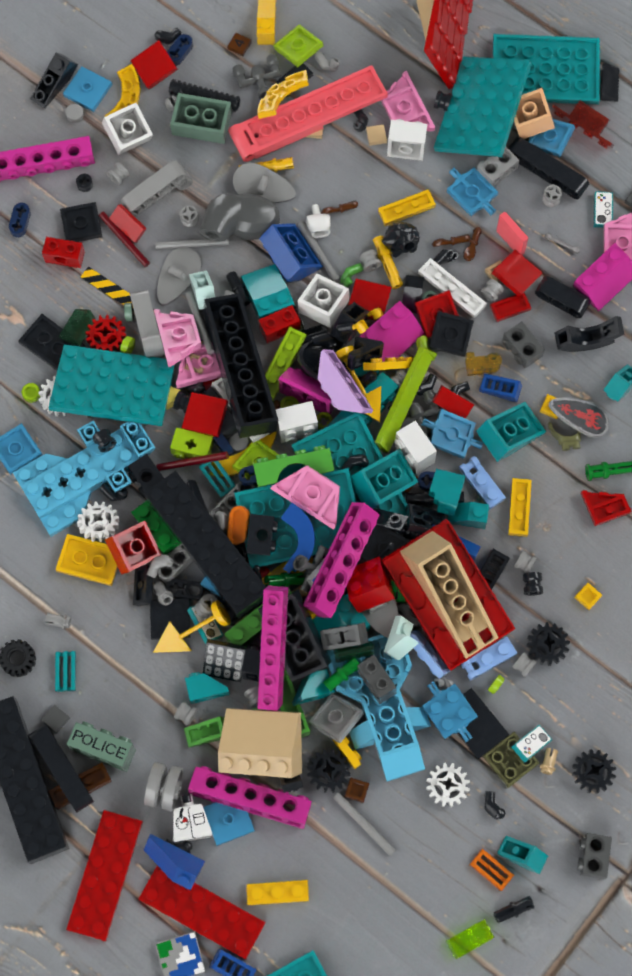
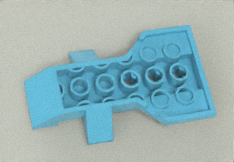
M93 420L77 429L87 447L70 458L44 454L13 472L50 537L79 521L78 514H82V508L86 509L91 493L100 488L104 483H108L115 493L132 483L126 474L129 471L128 465L146 454L150 455L155 450L154 444L140 423L125 422L120 425V429L111 434V437L115 438L117 442L115 447L108 452L102 453L98 449L99 445L95 444L92 439L100 431ZM82 472L84 474V477L80 478V476H78V473ZM65 481L67 486L63 488L61 483ZM49 491L51 496L46 497L45 492Z
M377 635L368 638V642L361 645L327 651L332 661L328 667L332 675L336 672V668H341L353 656L359 663L365 661V658L375 655L395 684L396 695L380 705L358 674V670L352 673L347 681L344 680L336 687L337 692L361 703L366 721L349 732L354 749L359 750L375 744L386 781L388 782L425 770L415 731L430 727L431 724L427 713L422 707L405 706L400 692L412 668L408 653L400 660H395L384 653L388 638Z

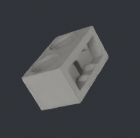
M505 147L503 157L491 156L487 160L483 159L478 164L477 171L495 187L518 169L519 159ZM487 170H491V171H493L494 173H488V172H486V171H487Z

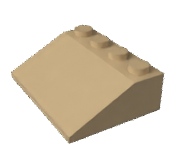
M227 708L218 749V772L293 778L301 774V713Z

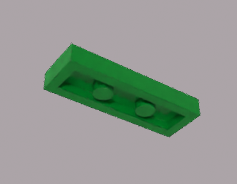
M147 501L131 512L138 523L146 521L158 548L163 554L167 555L180 545L177 538Z

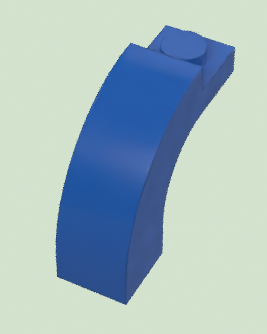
M291 503L280 518L295 530L298 537L297 549L283 568L289 574L292 571L295 573L297 571L293 567L295 558L298 555H303L307 557L309 562L315 547V532L310 519L299 507Z

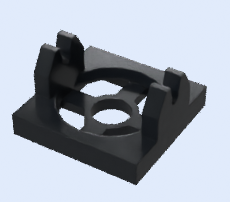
M410 503L406 507V515L409 516L407 520L408 530L417 532L416 537L431 529L432 525H438L445 520V514L436 510Z

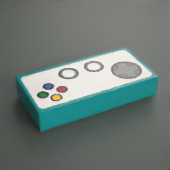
M595 191L593 227L604 228L605 223L613 220V192Z
M195 606L187 610L195 625L206 619L197 615ZM215 620L198 629L205 644L208 639L217 640L223 636Z
M538 725L511 748L525 763L550 743L552 738Z

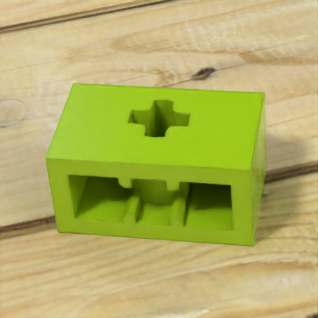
M176 427L170 451L178 459L209 455L214 445L213 436Z

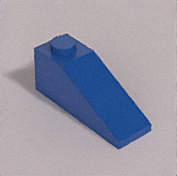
M150 834L144 848L148 856L173 882L189 890L192 889L203 868L204 860Z

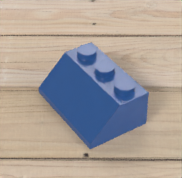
M295 223L272 224L259 238L264 249L269 253L273 263L277 265L282 273V277L287 282L300 281L323 267Z

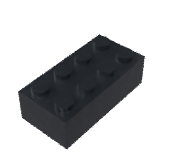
M299 590L288 594L284 667L291 682L321 670L332 662L327 650H323L321 637L308 609L303 606L304 600ZM263 605L258 609L259 612H260L261 617H262Z

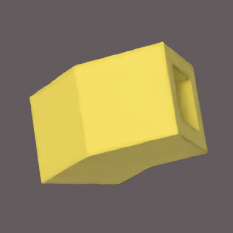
M170 387L166 410L173 407L176 395L181 390Z

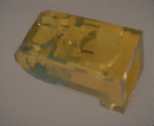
M474 352L466 353L467 376L496 373L502 364L501 356L497 353H490L487 356L475 357Z

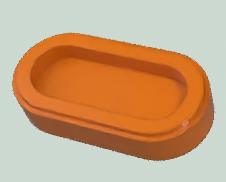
M244 506L233 507L229 514L227 537L234 545L243 544L248 537L250 513Z

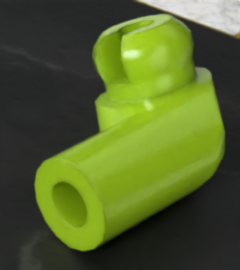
M424 335L418 337L416 340L417 350L419 347H425L433 357L432 361H434L437 353L429 349L428 338Z

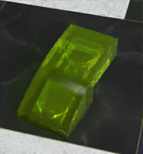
M485 919L446 942L455 959H458L495 937Z

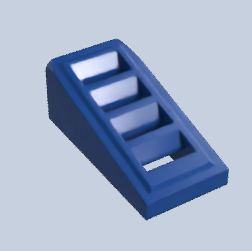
M484 373L479 391L508 401L518 402L522 384L519 380ZM489 380L492 381V384H491V388H490V389L487 388V387H488V384H489ZM500 383L498 390H495L496 384ZM504 385H507L506 391L503 392Z
M222 949L217 950L209 965V968L223 976H233L232 974L237 965H240L236 976H241L244 969L248 970L245 976H254L257 970ZM222 957H226L221 968L217 967ZM230 960L233 961L229 971L226 972L225 969Z

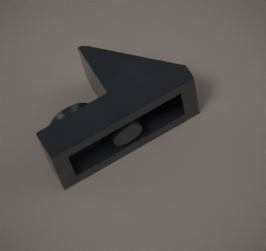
M406 275L402 303L412 313L418 314L414 303L421 301L424 277Z
M355 337L354 350L349 353L347 367L353 371L363 366V363L371 362V358H381L384 343L378 340Z

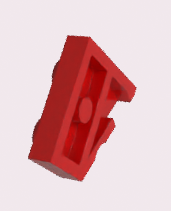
M583 490L580 493L594 526L631 513L624 494L593 493L587 490Z

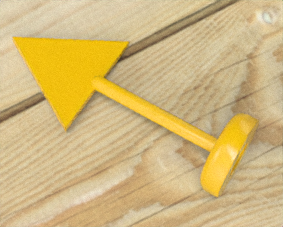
M352 345L346 346L335 352L338 359L344 362L346 366L349 353L354 350V347ZM348 368L354 381L373 409L372 413L364 414L380 422L381 386L366 393L355 371H351Z
M219 600L214 601L211 604L213 615L181 634L169 621L153 653L192 651L183 638L215 619L221 626L230 625L231 619L226 608Z

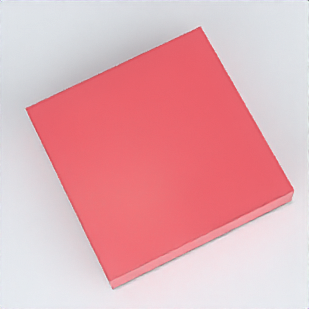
M503 212L499 216L496 232L513 251L517 250L521 255H524L528 236L506 212Z

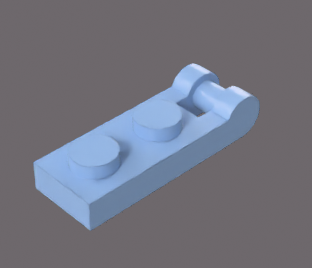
M473 456L469 459L468 463H463L459 466V470L466 476L465 478L483 502L489 504V510L506 499L505 495L482 467L477 457ZM472 468H474L477 471L473 475L469 471Z
M418 630L411 631L410 637L419 642L414 647L417 656L430 667L431 673L439 679L448 674L450 670L421 632Z
M505 637L462 663L461 667L466 669L467 677L471 681L517 655V652L508 637ZM475 662L479 667V669L475 670L472 666V664H474Z

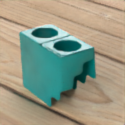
M436 468L429 496L434 497L433 503L438 505L437 512L455 515L465 475Z

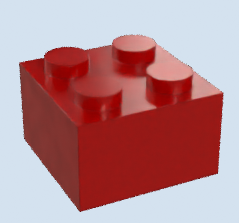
M145 520L104 539L121 575L131 572L152 561L155 557L162 555Z
M380 557L355 567L352 577L348 581L347 591L349 600L358 613L395 599L389 573L381 562Z

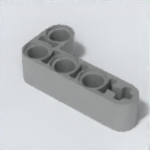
M176 160L171 161L123 196L120 203L136 217L174 188H178L181 191L189 188L193 184V180L184 166Z
M148 289L131 293L130 297L146 357H164V349Z

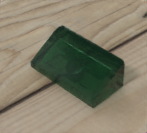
M75 309L59 337L80 346L86 337L85 332L89 331L88 324L93 325L92 319H95L91 310Z
M370 640L361 645L333 649L335 661L338 663L351 660L353 656L361 658L374 655V645Z

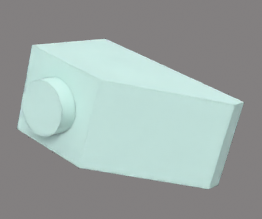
M207 270L189 274L198 309H203L204 299L215 297L214 287Z

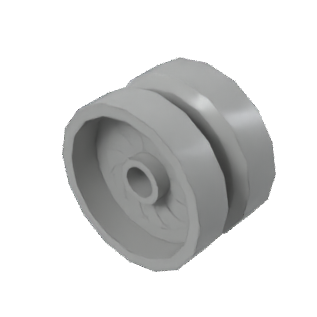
M154 762L147 782L144 805L155 808L161 799L162 809L173 812L181 791L183 768L172 766L167 773V767L164 763Z

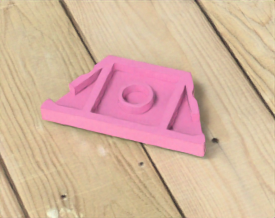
M405 71L402 77L391 85L390 90L387 91L388 97L381 100L390 120L419 121L427 124V131H435V126L408 72Z
M632 213L625 214L616 220L604 224V252L616 243L632 261Z
M154 309L168 367L173 366L202 347L193 314H180L173 311L170 314L160 313L159 309Z
M202 344V347L192 353L199 355V359L192 358V361H190L189 355L182 359L176 380V388L179 389L222 377L215 352L208 355L205 345ZM202 358H208L206 365H203ZM186 363L188 365L189 370L184 369ZM193 367L200 369V367L204 368L203 373L194 372Z
M307 465L270 488L331 529H335L340 486Z

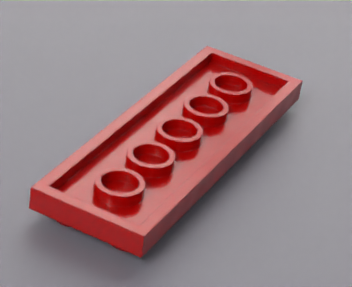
M107 810L103 811L66 930L107 941L143 821Z
M158 865L139 897V900L245 960L266 924L263 920L196 883L189 890L173 882Z

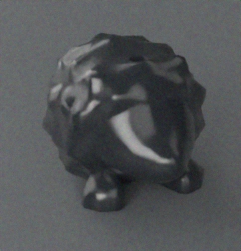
M399 221L398 223H392L385 233L386 237L383 238L382 243L392 249L393 257L397 258L403 253H414L417 250L420 236L415 226Z

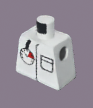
M192 794L180 796L182 807L175 808L173 811L174 843L180 844L184 841L190 842L213 837L203 805H194Z

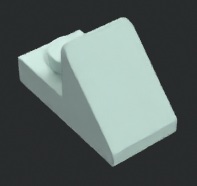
M395 616L384 653L395 660H400L417 646L419 642L410 637L414 624L402 616Z

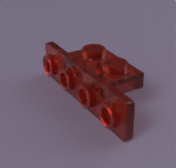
M579 100L570 115L553 104L552 108L555 110V115L561 119L564 116L570 120L568 123L574 124L576 129L578 127L584 129L583 134L592 139L594 136L599 139L597 143L604 148L608 146L614 147L612 143L600 136L610 122L608 118Z

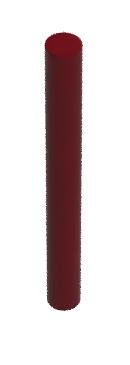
M104 211L99 214L101 220L144 267H147L150 264L147 258L109 219V216Z
M227 451L160 463L156 467L159 471L229 459V454Z

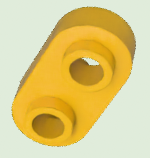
M345 737L341 743L333 740L343 756L347 757L351 767L354 770L361 765L360 760L362 758L356 750L352 751L348 746L350 744L348 738Z

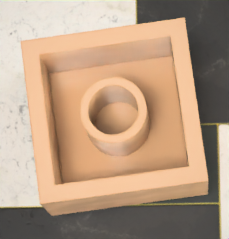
M542 88L523 94L514 122L519 137L523 139L555 128Z

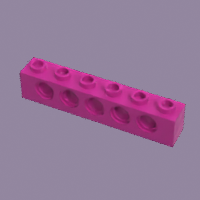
M90 136L0 152V168L2 166L6 167L0 169V181L95 164Z
M351 503L303 604L304 607L318 617L332 618L348 581L352 577L356 564L360 560L364 547L368 543L371 532L376 526L380 514L365 503Z
M268 586L263 591L258 709L278 711L283 703L289 587Z
M201 766V768L195 767L188 787V794H192V796L217 802L301 829L305 828L312 803L303 795H297V797L289 795V792L284 793L282 789L276 791L270 789L266 784H253L246 778L236 779L231 777L229 773L219 774L206 766ZM209 781H215L217 786L209 788L206 784ZM228 787H234L237 791L233 794H229L226 792V789ZM251 792L254 793L256 797L252 800H249L245 797V795ZM272 798L275 803L269 806L264 801ZM291 804L295 809L293 811H286L284 806Z

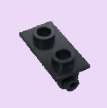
M373 508L374 511L380 514L376 526L390 529L401 535L407 532L408 526H405V523L409 516Z

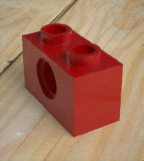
M46 237L42 251L46 263L80 269L85 254L81 242Z
M293 305L258 320L259 329L267 344L284 337L289 326L296 330L301 329L300 319Z

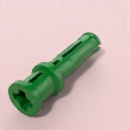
M632 461L613 464L601 462V464L591 466L586 464L585 474L587 481L602 477L607 479L610 475L631 473L632 467L629 466H632Z

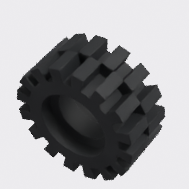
M13 639L11 643L6 642V646L0 649L2 669L13 677L27 675V672H31L32 666L35 667L36 664L33 648L26 641L23 642L20 639H17V641ZM16 651H21L25 655V659L20 665H13L10 662V656Z

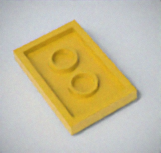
M67 534L55 570L59 573L112 586L118 567L107 544L97 541L92 542L89 539Z

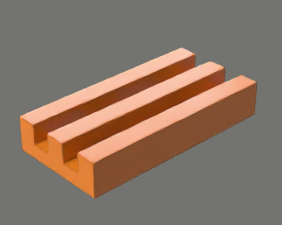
M483 848L470 863L472 868L500 891L505 888L514 876L513 873ZM481 856H485L508 877L505 879L495 869H493L489 864H487L483 859H481ZM477 861L503 882L502 885L476 864Z

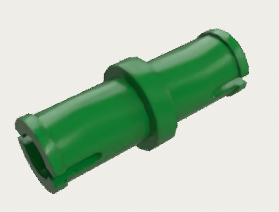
M282 572L280 575H266L264 583H268L265 584L266 587H288L289 585H302L305 578L300 577L304 575L302 572L291 574Z
M353 656L341 668H336V672L323 681V683L331 692L344 680L347 681L348 677L357 670V665L360 663Z

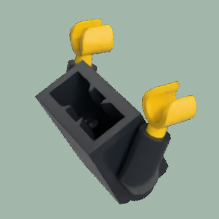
M355 302L345 308L340 313L331 331V335L338 341V348H342L344 344L353 339L357 332L359 334L364 333L369 328L364 320L370 319V316H373L374 320L381 318L384 315L382 310L375 308L372 311H368Z

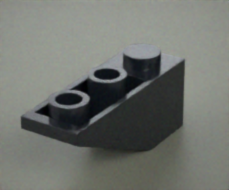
M56 52L30 100L45 109L69 82L78 64L65 55Z

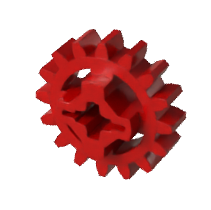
M100 315L98 321L92 319L93 325L88 324L90 331L85 332L90 348L107 351L116 349L120 351L119 345L127 337L126 333H124L126 329L125 326H122V321L117 322L115 316L110 319L109 315H106L105 319Z

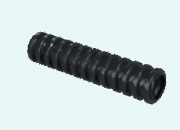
M176 79L171 80L169 85L170 95L174 94L177 96L178 93L229 101L231 102L233 112H236L240 105V97H235L233 94L229 96V93H219L218 90L214 92L213 89L208 90L206 87L203 89L202 86H192L191 83H182L180 80L176 81Z

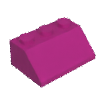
M614 243L574 281L573 287L578 292L587 296L591 300L590 304L599 312L632 280V261Z
M399 301L359 337L382 341L384 346L381 358L382 361H385L387 357H400L416 342L418 337L425 333L413 313Z
M291 367L280 376V393L295 397L300 403L312 401L315 410L331 415L335 407L332 405L329 395L322 390L321 383L318 380L305 375L298 368L293 369Z

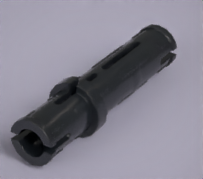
M423 491V493H406L407 504L423 506L434 504V497L429 496L427 491ZM461 491L458 503H464V491Z

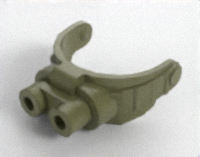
M552 422L548 423V428L552 436L562 446V451H567L570 447H573L574 450L580 448L581 432L573 436H563L553 429Z

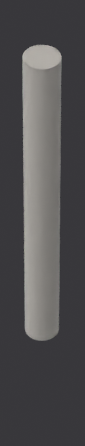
M299 221L297 226L332 281L338 282L340 280L339 276L314 237H312L304 221Z
M229 238L221 242L211 239L155 242L156 250L229 245Z
M188 291L185 293V296L194 315L208 355L214 354L213 345L193 293Z
M339 792L333 797L389 856L396 851Z

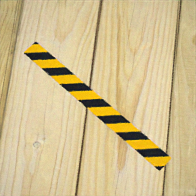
M90 267L81 275L82 279L122 305L132 303L130 293Z

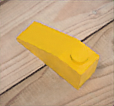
M258 0L257 45H274L276 0Z

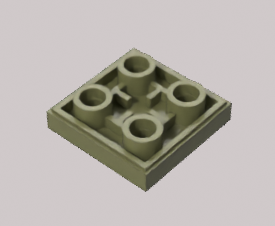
M515 732L511 733L483 756L507 788L511 787L539 764L535 756L524 763L511 748L520 740Z

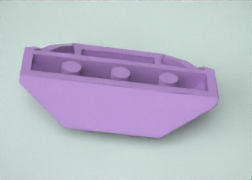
M323 349L320 355L318 380L321 383L322 390L331 398L332 405L338 410L372 413L373 409L341 360L338 359L334 350Z

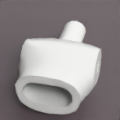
M314 204L312 205L313 214L306 216L307 228L314 238L327 237L330 234V215L320 214L319 205Z

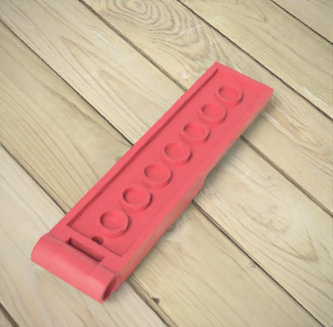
M371 65L278 106L275 116L259 119L257 115L231 126L228 132L243 161L248 162L303 139L310 134L322 130L323 126L383 100L388 97V93Z

